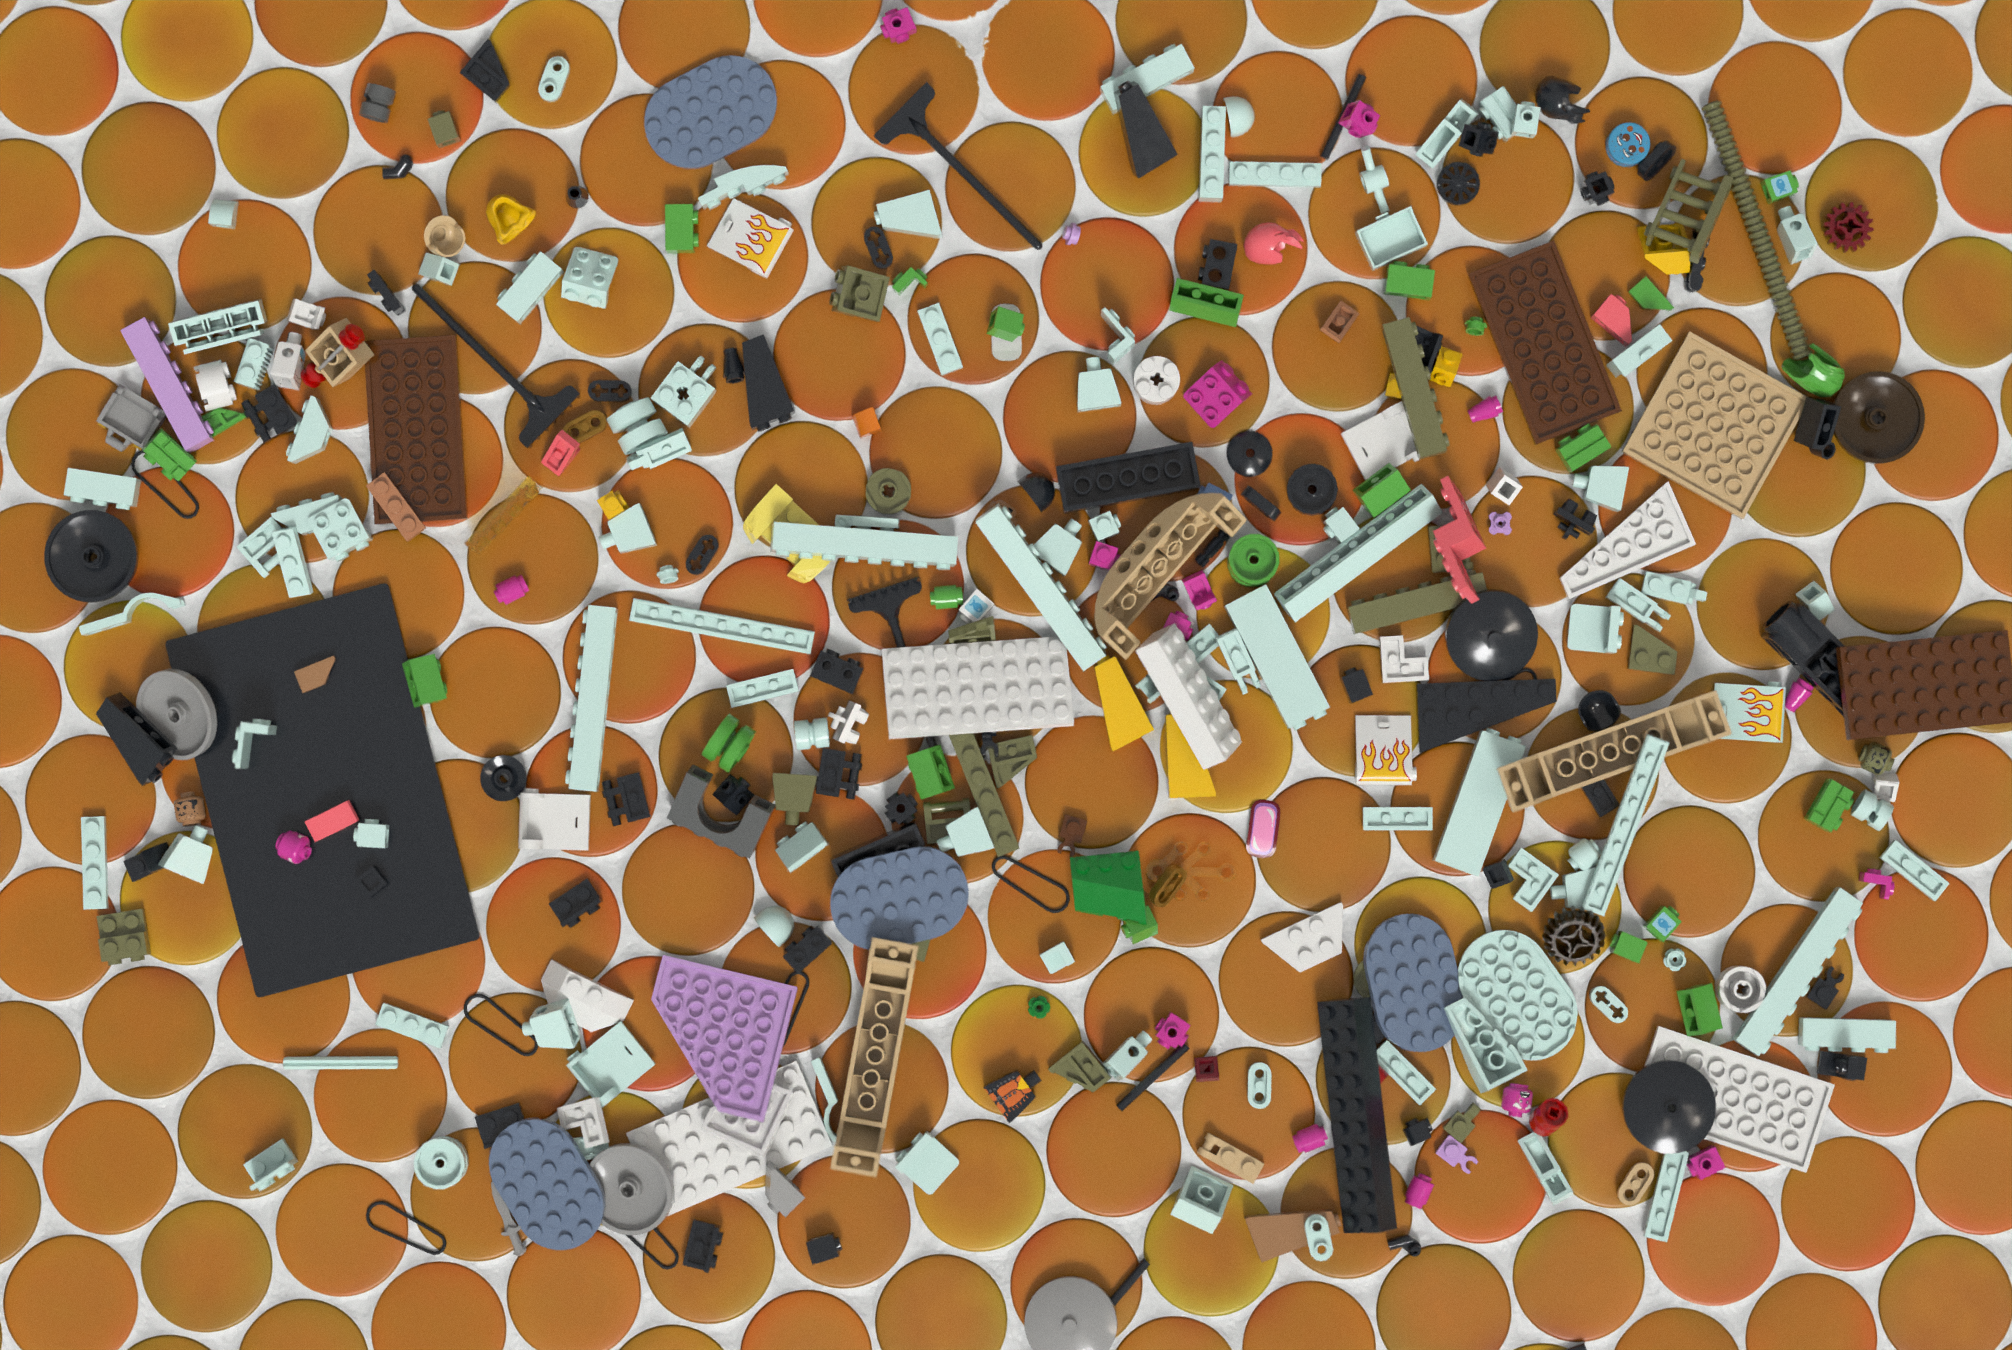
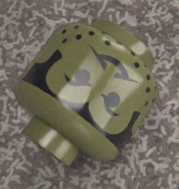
M1874 741L1869 745L1865 744L1858 757L1862 769L1878 776L1882 775L1885 770L1889 772L1895 759L1891 758L1892 750Z

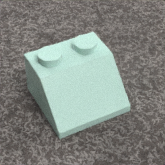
M805 821L795 829L797 834L791 838L787 835L776 843L779 847L775 851L790 873L829 845L813 822L808 825Z
M1191 1166L1170 1215L1213 1234L1223 1216L1233 1185Z

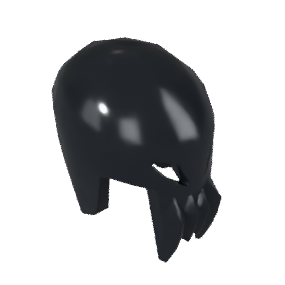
M1556 76L1545 77L1537 85L1535 102L1540 107V112L1546 117L1577 124L1585 122L1582 119L1584 117L1583 114L1590 112L1589 109L1569 102V95H1578L1581 87Z

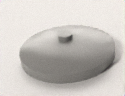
M178 669L161 670L150 675L142 683L137 695L136 708L177 747L173 754L174 759L188 760L204 753L212 744L217 730L216 710L205 687L195 677Z
M632 1143L616 1144L600 1152L589 1164L604 1191L606 1206L601 1224L606 1228L623 1235H640L656 1228L669 1214L674 1201L673 1179L666 1164L651 1150Z
M1077 1276L1059 1277L1041 1286L1031 1298L1025 1313V1333L1033 1350H1109L1117 1332V1314L1111 1298L1093 1281Z

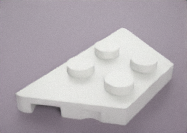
M1339 902L1260 940L1298 972L1307 970L1342 953L1343 904Z

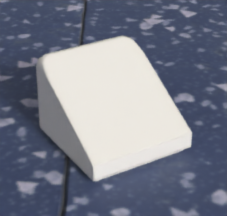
M1883 773L1879 776L1874 774L1872 793L1877 795V800L1883 799L1895 802L1899 787L1897 774Z

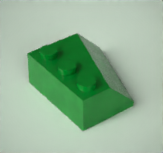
M1139 851L1070 857L1075 911L1098 916L1117 917L1118 920L1126 921L1128 919L1138 921V924L1147 925Z

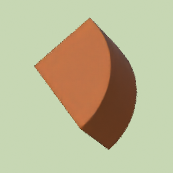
M873 407L852 416L859 438L881 431Z

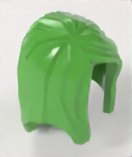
M1811 343L1809 347L1815 353L1808 354L1807 359L1793 360L1788 358L1782 363V369L1789 377L1808 392L1819 397H1831L1841 388L1845 376L1844 369L1839 363L1814 343Z

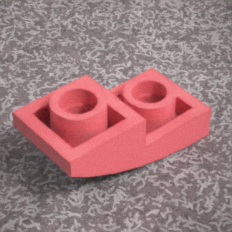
M347 800L307 819L305 824L316 842L359 821V818L352 804Z

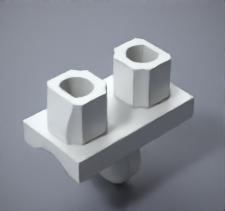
M852 701L848 702L846 708L839 706L836 714L829 712L828 716L833 718L830 727L836 729L832 738L844 744L845 742L856 744L860 733L851 729L853 723L857 721L865 724L869 713L863 710L861 705Z

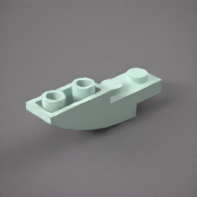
M759 165L737 169L715 178L714 180L718 187L700 196L698 199L703 209L708 207L711 210L719 206L722 199L726 197L732 199L741 194V189L745 188L748 196L751 194L757 196L766 191V186L772 183L778 185L785 181V176L789 175L785 166Z

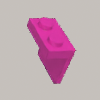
M1221 360L1184 393V399L1211 428H1215L1235 408L1248 399L1252 393L1249 391L1247 384L1237 378L1231 366Z

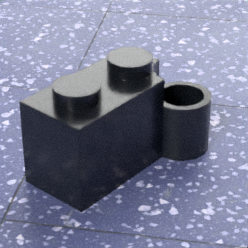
M1806 397L1794 441L1809 447L1811 454L1826 460L1832 458L1836 447L1831 441L1841 406L1824 399Z

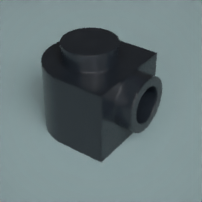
M1416 1117L1404 1123L1406 1127L1402 1130L1410 1146L1431 1138L1429 1132L1433 1128L1428 1118L1418 1121Z

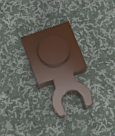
M1065 814L1059 834L1065 840L1059 845L1058 853L1061 854L1062 848L1069 846L1071 848L1070 857L1074 856V841L1081 843L1087 820Z

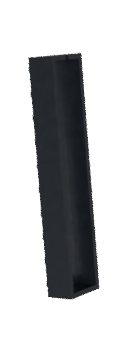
M1371 997L1342 998L1317 1002L1344 1233H1381L1397 1229Z

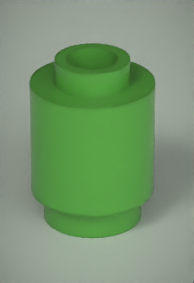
M956 585L934 587V591L930 592L931 605H936V610L958 608V605H963L962 587H956Z

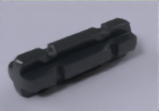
M1220 530L1217 533L1218 536L1214 537L1203 549L1204 552H1200L1195 558L1196 563L1201 567H1205L1210 561L1209 559L1213 558L1224 545V541L1227 542L1231 536Z

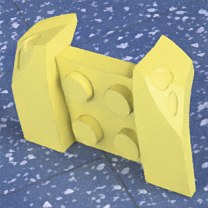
M775 484L744 521L743 530L752 545L760 536L771 544L772 524L774 522L819 524L792 501L793 499L783 489ZM790 554L789 557H785L795 566L787 576L801 583L811 581L830 562L822 560V556H813L812 559H801L799 554Z

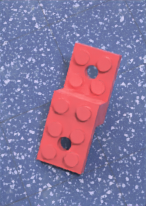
M1447 476L1440 480L1443 485L1440 491L1445 501H1448L1451 506L1449 511L1454 521L1433 531L1436 537L1433 543L1437 551L1441 552L1444 558L1442 563L1453 578L1451 582L1456 592H1459L1462 599L1467 598L1472 604L1478 601L1479 597L1462 560L1486 549V546L1460 490L1451 478Z

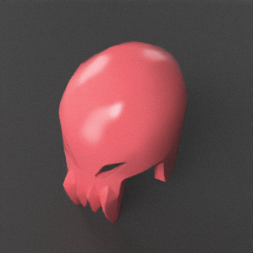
M1269 222L1261 223L1252 228L1245 237L1243 245L1245 255L1249 260L1258 264H1277L1282 262L1283 255L1280 251L1285 248V243L1302 249L1299 241L1303 242L1304 240L1294 229L1287 230L1276 223Z

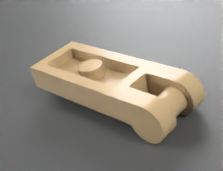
M1207 1132L1205 1136L1206 1141L1202 1147H1199L1197 1153L1254 1184L1264 1163ZM1214 1144L1220 1147L1216 1155L1210 1152Z

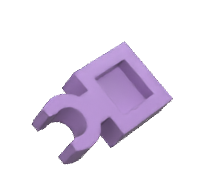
M1449 1134L1435 1151L1438 1156L1453 1167L1459 1162L1461 1169L1468 1174L1471 1171L1466 1168V1162L1473 1161L1475 1164L1478 1163L1477 1159L1473 1156H1465L1464 1153L1467 1151V1148Z

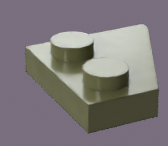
M990 616L948 630L950 644L996 641L994 617Z
M1633 625L1628 669L1675 675L1677 651L1640 626Z
M1032 735L996 743L999 749L998 757H995L993 749H988L997 788L1002 787L1037 758Z
M1084 1041L1048 1068L1051 1073L1067 1078L1068 1081L1079 1084L1091 1092L1096 1091L1112 1078Z

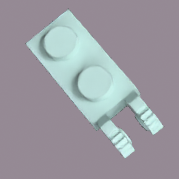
M1618 578L1606 596L1607 599L1658 632L1663 627L1658 622L1649 618L1651 613L1654 611L1666 620H1669L1671 617L1669 613L1657 606L1655 601L1621 578Z
M1237 628L1215 637L1242 694L1248 693V688L1242 679V676L1247 674L1250 675L1253 686L1256 688L1261 687L1255 673L1256 669Z

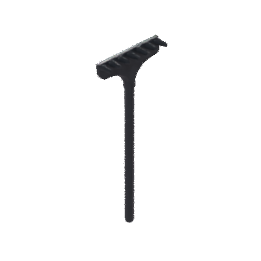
M926 82L873 136L884 145L889 144L900 134H913L921 137L1036 250H1041L1043 247L1042 242L931 134L925 121V109L935 97V90Z
M419 284L412 286V291L523 397L528 406L529 420L519 434V440L527 449L532 448V443L536 439L539 440L540 435L544 431L547 432L548 427L552 423H556V419L560 415H564V410L568 406L572 407V402L576 398H580V393L572 386L564 387L554 396L543 397L535 395L520 383Z
M915 577L849 598L847 603L850 611L853 613L873 611L880 614L891 628L896 647H906L899 626L900 607L906 599L920 593L922 585L919 577ZM935 736L926 737L929 748L938 745Z

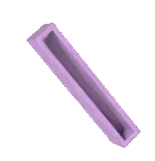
M144 317L120 330L185 451L192 453L214 441L211 435L214 433V430L208 421H203L201 417L203 410L197 400H192L190 394L193 392L187 381H182L179 376L182 371L176 361H171L168 355L171 353L165 341L161 342L157 334L160 333V330L154 321L150 322V320Z

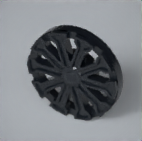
M1463 162L1448 164L1441 170L1437 178L1439 195L1444 201L1452 205L1469 203L1476 197L1480 188L1478 173L1472 166ZM1459 166L1463 167L1461 175L1459 174ZM1449 168H1454L1455 175L1449 171ZM1470 170L1472 174L1465 177L1467 171ZM1446 174L1450 179H1444L1442 175ZM1475 179L1476 183H1469L1468 181ZM1442 183L1449 184V186L1441 188ZM1467 187L1474 188V193H1471ZM1451 190L1450 196L1446 197L1445 193ZM1462 192L1468 196V199L1465 200L1463 198ZM1455 194H1458V201L1453 199Z

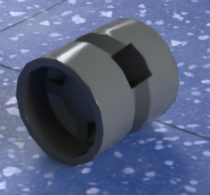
M367 83L364 93L366 101L362 102L359 115L373 121L388 123L391 113L388 106L393 104L396 91L381 85Z

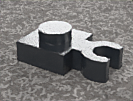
M1832 966L1826 969L1825 980L1817 978L1805 996L1825 1010H1827L1839 991L1834 985L1844 979L1843 973H1840L1835 979L1832 978L1831 973L1834 970Z

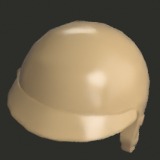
M441 215L435 217L425 228L424 240L426 247L435 255L452 257L460 252L465 243L466 237L463 229L450 216Z

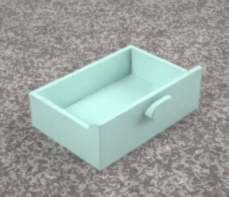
M1411 206L1390 216L1388 212L1375 217L1377 222L1359 229L1355 233L1372 271L1428 245Z
M1659 324L1606 366L1615 378L1620 374L1625 377L1669 344L1672 339Z

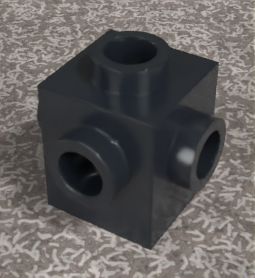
M1478 122L1477 125L1465 124L1459 146L1470 150V154L1483 157V154H1493L1499 132L1491 129V125L1484 122Z
M1595 171L1586 175V180L1580 184L1582 187L1580 188V194L1583 200L1588 201L1589 205L1596 203L1597 206L1609 202V197L1615 193V185L1612 178L1607 175L1606 171L1600 174ZM1593 187L1599 188V194H1595Z
M732 774L712 794L736 816L755 796L748 789L751 785L741 776L737 779Z
M895 792L886 799L888 804L885 806L887 811L884 813L892 824L897 822L900 825L903 822L906 826L916 818L914 813L917 812L915 806L918 803L911 794L906 796L904 792L900 795L898 792ZM899 804L905 806L903 813H899L896 809Z

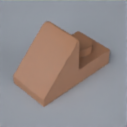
M1340 301L1320 331L1340 343L1360 313Z

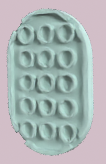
M1496 930L1481 935L1466 948L1458 966V983L1463 998L1465 997L1484 1016V1019L1494 1029L1496 1028L1509 1044H1512L1517 1049L1523 1060H1542L1562 1050L1575 1032L1578 1015L1577 1003L1569 986L1540 946L1534 940L1519 932Z

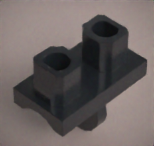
M1567 499L1553 513V515L1569 524L1566 525L1560 522L1557 526L1564 531L1562 538L1565 540L1569 535L1576 539L1579 537L1580 533L1574 530V527L1588 536L1592 534L1595 530L1593 525L1597 518V515L1589 510L1584 512L1581 519L1574 516L1573 514L1579 505L1571 499Z

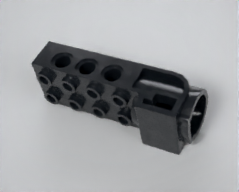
M1788 601L1763 624L1765 632L1761 637L1783 659H1786L1844 717L1836 648L1845 646L1807 608L1799 603Z

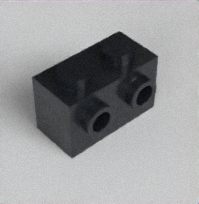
M828 648L826 652L820 651L810 676L850 694H854L864 671L860 667L861 662L848 658L847 661L839 658V653Z

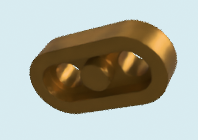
M592 410L568 422L564 426L563 431L572 437V430L578 429L579 435L572 438L578 443H582L602 433L607 427V418L602 412ZM597 418L600 420V424L594 427L592 426V420Z
M1178 864L1169 866L1150 890L1149 900L1157 907L1166 906L1186 881V870Z

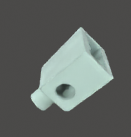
M1791 206L1780 209L1778 214L1781 222L1777 232L1790 265L1812 257L1818 243L1802 213L1794 215Z
M1099 357L1087 358V372H1080L1078 374L1077 411L1083 412L1121 406V399L1111 369L1101 370Z
M1591 466L1588 469L1587 475L1574 474L1572 487L1584 489V500L1618 512L1622 508L1629 467Z
M640 503L635 504L608 521L611 532L599 536L603 549L616 545L620 553L657 545Z
M1072 518L1064 529L1055 523L1034 544L1040 553L1037 557L1065 577L1082 543L1075 537L1082 525Z
M978 807L948 824L946 829L949 835L936 840L942 852L954 848L957 856L994 848Z
M195 825L190 838L179 833L158 865L204 884L213 851L212 847L203 843L208 830Z
M1597 866L1562 875L1563 885L1550 887L1551 899H1564L1565 908H1571L1573 905L1576 909H1580Z
M569 998L536 1008L530 1017V1021L523 1022L522 1024L523 1034L525 1036L535 1035L537 1044L540 1047L571 1049L576 1046L581 1038Z
M1143 1030L1136 1038L1132 1036L1127 1038L1102 1065L1117 1081L1124 1079L1148 1054L1145 1047L1152 1041V1038ZM1129 1049H1132L1134 1052L1132 1057L1128 1053Z

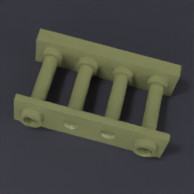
M1681 159L1678 167L1674 166L1669 179H1672L1670 186L1653 223H1648L1644 235L1647 236V246L1651 245L1655 236L1688 248V251L1691 252L1689 261L1698 264L1729 195L1733 177L1724 175L1722 182L1714 183L1684 172L1686 160ZM1679 180L1713 192L1715 198L1713 201L1709 200L1706 202L1675 189ZM1671 199L1704 210L1707 216L1705 220L1701 219L1698 221L1668 210L1667 207ZM1666 218L1696 229V232L1699 234L1697 239L1692 238L1690 240L1660 229L1659 225L1662 219Z

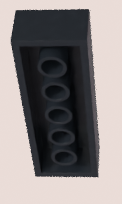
M1193 442L1056 466L1064 514L1198 490L1201 487Z

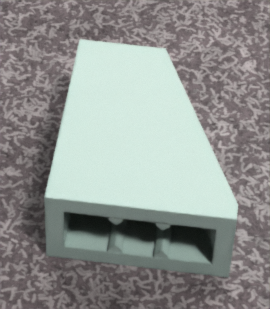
M930 190L876 204L878 211L873 213L876 224H881L883 230L932 238L942 237Z

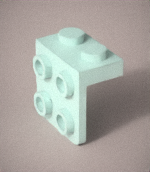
M575 247L562 280L561 297L570 301H577L593 307L606 309L609 287L618 265V258L589 249Z
M343 499L308 519L328 560L331 561L336 560L340 562L349 557V552L354 549L361 551L369 546V541L373 540L370 532L365 530L349 499Z
M1573 604L1570 607L1568 649L1609 654L1617 653V649L1621 648L1622 636L1618 635L1619 626L1623 625L1624 613L1620 612L1621 607Z
M253 719L252 723L241 722V725L237 726L235 739L239 740L238 749L234 750L232 759L233 763H236L235 767L237 769H248L253 733L276 735L277 726L271 725V720Z
M926 1131L923 1135L920 1132L911 1141L913 1146L908 1152L903 1150L895 1159L898 1162L895 1168L899 1172L905 1173L925 1193L931 1195L959 1165V1160Z

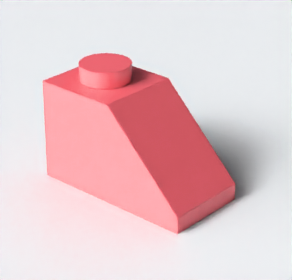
M1610 294L1590 318L1626 347L1632 341L1629 308L1625 306L1627 303L1622 297Z

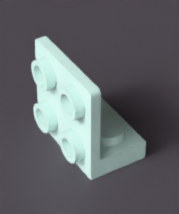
M1104 307L1101 310L1100 316L1120 338L1108 347L1107 359L1114 365L1134 348L1135 335L1127 326L1123 328L1120 325V318L1113 309L1108 311Z
M284 1139L279 1140L243 1164L255 1184L249 1187L251 1191L257 1188L259 1191H262L276 1182L274 1177L278 1176L280 1179L295 1169L293 1165L298 1160Z

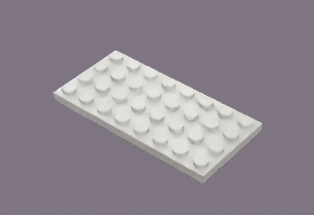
M1059 637L882 649L889 739L1074 726L1067 648Z
M1657 1026L1644 1067L1657 1061L1674 1060L1686 1063L1703 1074L1710 1083L1716 1099L1715 1120L1711 1130L1704 1139L1805 1173L1807 1172L1835 1086L1834 1084ZM1669 1104L1668 1111H1674L1675 1106Z
M797 1060L777 1069L774 1084L793 1092L794 1095L765 1157L701 1129L710 1108L715 1106L710 1097L626 1133L630 1143L643 1146L654 1152L662 1159L670 1171L674 1183V1201L667 1216L766 1175V1163L769 1160L780 1169L833 1146Z

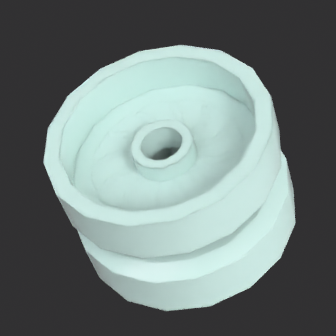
M438 1136L425 1142L418 1149L414 1159V1170L418 1179L425 1186L433 1189H446L455 1185L464 1177L469 1166V1155L465 1146L457 1139L449 1136ZM442 1159L445 1163L444 1166L440 1167L441 1163H437V1160Z

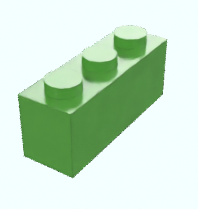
M1177 278L1169 311L1236 327L1244 295Z

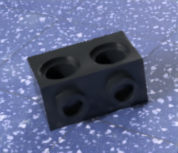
M1210 239L1209 245L1204 244L1202 258H1206L1205 267H1200L1198 280L1202 281L1201 284L1229 290L1238 244ZM1220 248L1225 252V257L1220 260L1216 259L1213 256V251ZM1211 271H1217L1221 275V280L1212 282L1208 274Z

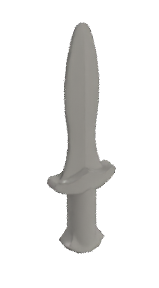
M492 1181L491 1188L494 1202L505 1227V1232H502L501 1235H509L514 1247L513 1254L522 1256L527 1248L522 1245L518 1234L521 1227L517 1226L512 1219L510 1210Z

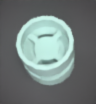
M827 718L813 719L812 723H809L808 720L794 721L797 750L810 749L812 745H815L816 748L830 747Z
M1865 789L1853 804L1850 815L1860 821L1867 820L1868 826L1880 831L1889 820L1894 810V805L1883 799L1878 801L1877 795Z

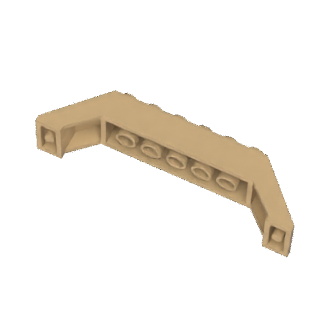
M1715 690L1497 768L1512 813L1633 769L1646 734L1670 742L1664 757L1731 735L1732 732L1717 691Z
M872 937L865 985L830 1169L877 1177L918 952L917 945Z

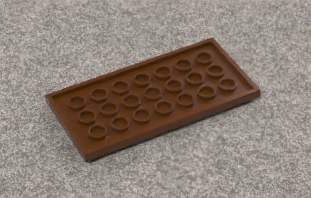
M1554 240L1468 274L1535 445L1622 411Z
M457 336L364 341L374 353L365 363L372 481L385 472L422 522L468 519ZM373 496L374 524H394Z
M2008 630L1836 648L1846 740L2012 722V663Z

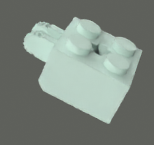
M702 356L697 358L690 369L678 361L651 397L656 404L689 428L716 393V389L707 383L716 366L711 364L701 378L695 374L704 362L705 358ZM687 389L689 397L687 399L683 397V400H680L679 392Z

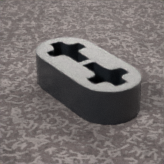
M870 227L864 233V241L873 264L878 269H888L893 263V256L885 235L880 228ZM871 232L881 235L878 238L880 246L875 247L873 241H868V238L871 237ZM880 249L882 250L884 256H889V258L886 259L887 263L884 265L882 264V262L876 261L877 259H879V254L877 251Z
M596 380L588 386V395L597 402H626L632 396V388L627 382L621 380ZM597 385H600L602 389H608V393H601L600 397H597L595 393H592V390L596 389ZM620 385H623L624 389L628 390L627 393L623 394L622 398H620L618 393H612V390H618Z
M1247 486L1241 493L1245 500L1274 522L1282 513L1250 486Z
M702 536L688 556L686 569L691 574H703L719 549V542L714 536ZM712 539V544L715 546L714 549H708L705 555L702 554L705 548L703 542H708ZM701 555L703 557L700 561L702 568H696L695 571L691 570L693 566L690 562L692 560L696 561Z

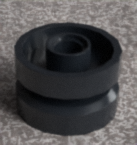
M1317 464L1303 465L1295 470L1289 478L1287 485L1288 500L1293 508L1301 514L1309 516L1320 515L1329 510L1336 500L1338 491L1336 479L1331 471ZM1310 485L1316 486V493L1310 494L1308 487Z

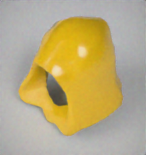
M506 194L494 196L486 207L488 221L495 230L497 241L501 245H505L514 239L533 221L536 215L534 209L522 205L514 197Z

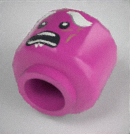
M294 830L282 833L275 845L279 857L293 864H299L303 860H307L312 852L310 839Z
M1510 1083V1086L1503 1089L1502 1109L1508 1111V1116L1522 1118V1113H1529L1531 1111L1533 1092L1528 1089V1085Z

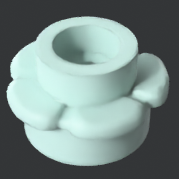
M665 565L660 568L656 575L660 579V583L669 584L678 580L677 573H679V570L673 568V565Z
M1669 949L1665 953L1663 962L1670 970L1678 971L1681 967L1685 966L1686 958L1681 949Z

